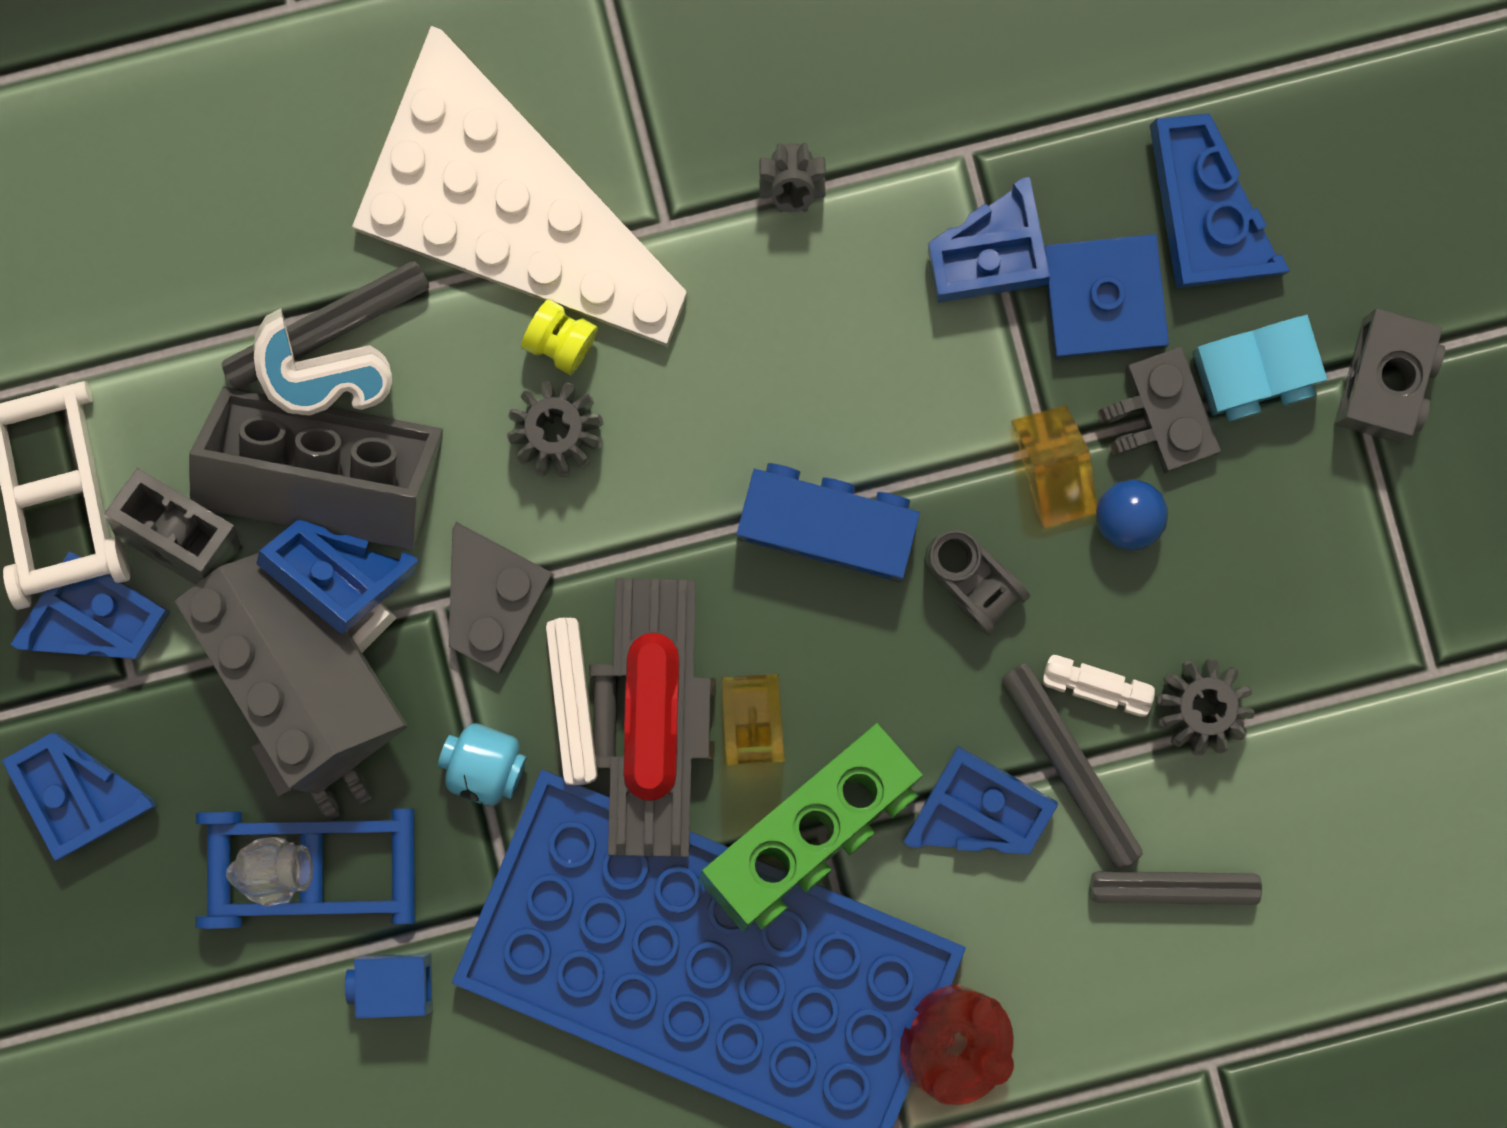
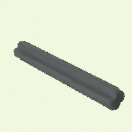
M411 261L287 326L294 360L427 291L429 283L420 265L416 261ZM254 344L223 360L221 363L227 380L236 389H241L258 380L254 363Z
M1022 664L1006 673L1002 677V683L1114 866L1124 868L1138 860L1143 855L1140 845L1031 667L1027 664Z

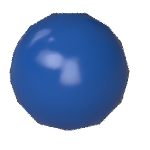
M1138 480L1115 483L1104 492L1097 503L1096 522L1101 535L1116 548L1129 551L1148 548L1161 537L1167 527L1168 508L1161 492L1149 483Z

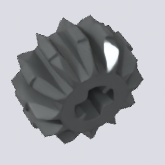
M544 381L541 383L544 399L537 402L532 393L527 390L521 394L522 400L530 408L528 413L518 409L510 410L508 414L510 420L516 424L523 425L524 428L515 429L507 433V439L510 444L527 443L516 455L521 464L530 462L539 454L535 466V472L538 475L545 476L549 471L552 460L556 461L559 475L562 478L568 477L570 473L567 462L568 458L573 456L581 467L586 468L590 461L586 454L580 450L581 447L601 448V439L596 435L586 433V431L601 427L603 419L599 414L584 415L594 404V400L589 394L581 396L572 404L575 396L574 384L566 382L558 398L555 397L551 382ZM553 417H562V422L566 429L569 430L567 436L562 439L557 434L558 442H549V437L542 429V426L547 420L554 424Z
M1213 658L1205 660L1201 673L1192 660L1182 663V673L1185 681L1172 673L1167 674L1163 679L1165 684L1175 692V695L1163 694L1157 695L1155 698L1157 705L1172 707L1171 715L1162 716L1157 720L1159 727L1166 728L1175 724L1179 726L1171 738V743L1176 747L1186 743L1192 735L1191 750L1194 755H1203L1205 753L1208 739L1216 753L1226 752L1228 750V743L1224 732L1233 739L1243 740L1246 732L1235 722V719H1253L1255 711L1249 707L1238 706V699L1246 698L1252 694L1251 687L1243 686L1233 690L1231 685L1237 679L1239 671L1235 667H1230L1218 678V661ZM1202 691L1208 693V702L1216 704L1217 707L1215 715L1205 716L1208 723L1202 722V712L1194 710L1192 704L1194 699L1204 698Z

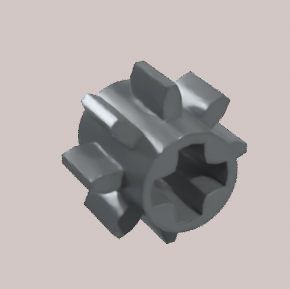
M779 143L771 159L760 158L761 199L772 197L774 204L778 207V212L808 211V206L813 202L814 196L818 198L825 197V158H813L808 150L807 143L801 145H782Z

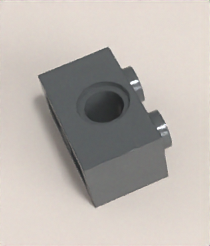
M1378 308L1365 316L1361 324L1334 425L1396 443H1401L1412 437L1414 431L1420 432L1426 423L1430 410V400L1424 398L1429 377L1435 378L1445 355V346L1438 344L1443 327ZM1384 365L1395 366L1402 372L1405 380L1402 391L1391 390L1385 385L1382 379Z

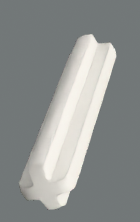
M563 617L549 621L546 625L563 780L567 785H585L596 781L598 774L580 625L576 618Z

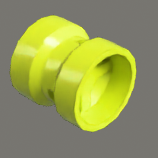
M547 299L531 320L522 339L521 348L535 356L543 354L553 359L557 369L571 376L587 355L596 337L598 327L583 318L574 320L565 314L564 307Z

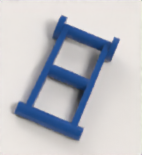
M391 809V820L242 823V812L240 811L196 812V824H207V915L195 916V928L219 929L242 927V916L392 913V924L415 923L414 809ZM392 832V900L323 902V833ZM300 834V902L231 903V835Z

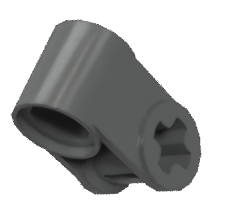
M946 531L934 538L926 548L925 564L931 576L954 598L955 603L962 612L988 636L995 631L994 623L1017 601L1024 603L1030 597V594L1021 582L1005 566L995 560L973 536L965 531ZM944 542H957L965 549L967 561L960 572H949L940 564L938 553ZM1000 589V593L984 607V603Z

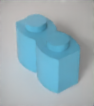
M1308 315L1223 338L1199 346L1192 352L1211 416L1226 413L1229 422L1261 413L1259 402L1280 397L1283 406L1313 398L1316 396L1314 386L1320 385L1327 380Z

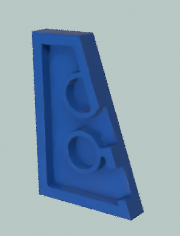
M1210 113L1160 118L1150 124V132L1176 289L1280 277L1290 272L1282 254L1276 255L1263 229L1267 225L1258 207L1252 208L1238 180L1240 172Z

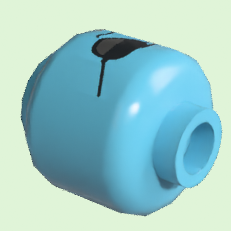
M473 723L462 731L459 738L452 735L447 737L437 766L447 770L445 784L449 792L492 807L497 805L503 797L513 798L523 774L527 756L519 754V742L514 736L478 723Z

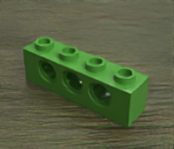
M876 723L701 871L698 880L743 933L754 923L761 930H764L788 909V906L782 899L798 886L807 893L832 871L826 862L843 848L850 856L875 834L869 825L885 811L893 819L906 809L918 797L912 788L916 786L923 774L881 726ZM849 783L862 784L871 794V805L865 808L851 806L843 796V787ZM807 819H816L822 822L828 830L829 840L822 845L809 844L802 838L799 824ZM763 856L778 858L785 867V878L775 883L764 881L756 872L755 861Z

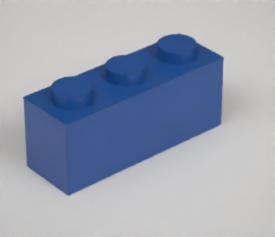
M768 463L766 471L753 469L736 533L737 540L896 582L902 581L920 515L919 511L909 509V499L885 492H877L876 500L854 495L855 485L826 477L822 478L821 486L799 480L800 471L774 463Z

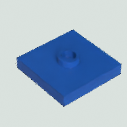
M1156 234L1044 245L1050 273L1047 294L1055 359L1166 348L1169 345Z

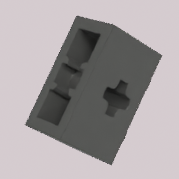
M139 468L135 470L104 513L115 537L118 536L123 542L194 584H197L219 566L231 563L242 548L233 524Z

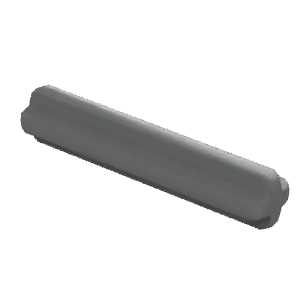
M1096 871L1091 876L1090 892L1092 900L1098 903L1257 905L1261 901L1262 882L1260 876L1254 873Z

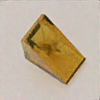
M1067 405L1012 420L1042 528L1096 514L1097 500L1090 452Z
M778 674L722 677L726 766L785 762Z

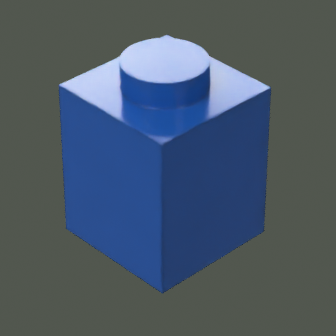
M431 953L363 955L354 959V969H347L345 975V997L347 1004H355V1018L426 1016L433 1011Z

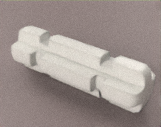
M1052 655L1049 658L1043 673V685L1045 687L1063 693L1066 688L1073 690V696L1116 709L1119 704L1125 706L1123 712L1135 716L1146 717L1149 713L1155 695V688L1152 685L1137 680H1132L1131 684L1124 682V676L1083 663L1078 668L1072 666L1074 660L1058 655Z

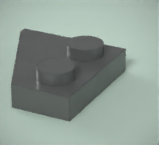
M456 522L452 529L448 646L501 674L554 574Z

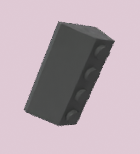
M223 386L189 453L190 499L209 511L219 514L239 516L285 526H291L299 519L325 527L329 532L336 535L347 534L368 542L413 550L427 515L443 429L333 407L309 416L285 412L271 402L265 394Z
M259 553L219 566L174 600L288 788L319 794L408 728V725L350 633L347 631L343 635L340 634L256 564Z

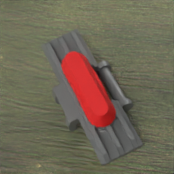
M616 578L613 664L589 665V676L595 677L593 741L597 768H610L608 855L689 857L692 758L714 759L715 742L709 741L710 696H716V679L694 677L696 580ZM617 677L626 678L624 756H615Z

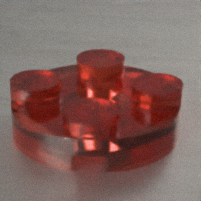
M951 985L933 991L920 1001L914 1009L919 1014L913 1020L911 1029L904 1028L900 1042L902 1065L912 1083L942 1104L961 1105L982 1098L995 1085L1003 1084L1010 1078L1014 1069V1061L1011 1056L1014 1045L1013 1028L1006 1011L995 998L969 987ZM960 1032L962 1036L967 1038V1045L964 1051L958 1057L953 1054H947V1048L955 1044L954 1035Z

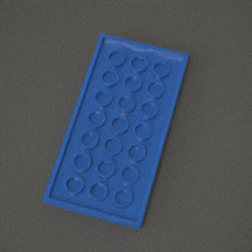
M541 769L451 983L792 1128H893L966 947L818 884L807 893L800 886L796 887L782 899L788 906V909L764 930H761L754 923L743 933L698 880L701 871L729 847L690 831L689 857L608 855L610 797L582 785H567L563 777ZM758 859L755 861L756 872L764 881L775 883L785 878L786 871Z

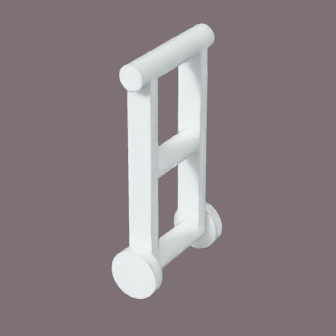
M87 381L0 403V485L15 558V564L4 567L3 578L9 600L16 610L30 607L32 594L110 573L116 583L125 582L131 578L129 560L124 545L118 536L109 537L106 517L104 515L105 512L83 409L84 404L93 401L91 389ZM67 409L79 470L18 486L7 425ZM83 492L96 554L35 570L23 508Z

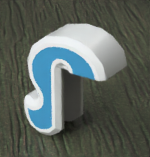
M281 308L265 316L255 334L253 351L256 376L267 398L287 413L309 416L327 410L346 391L350 392L353 408L363 410L376 406L390 392L392 385L390 365L386 357L371 345L295 362Z

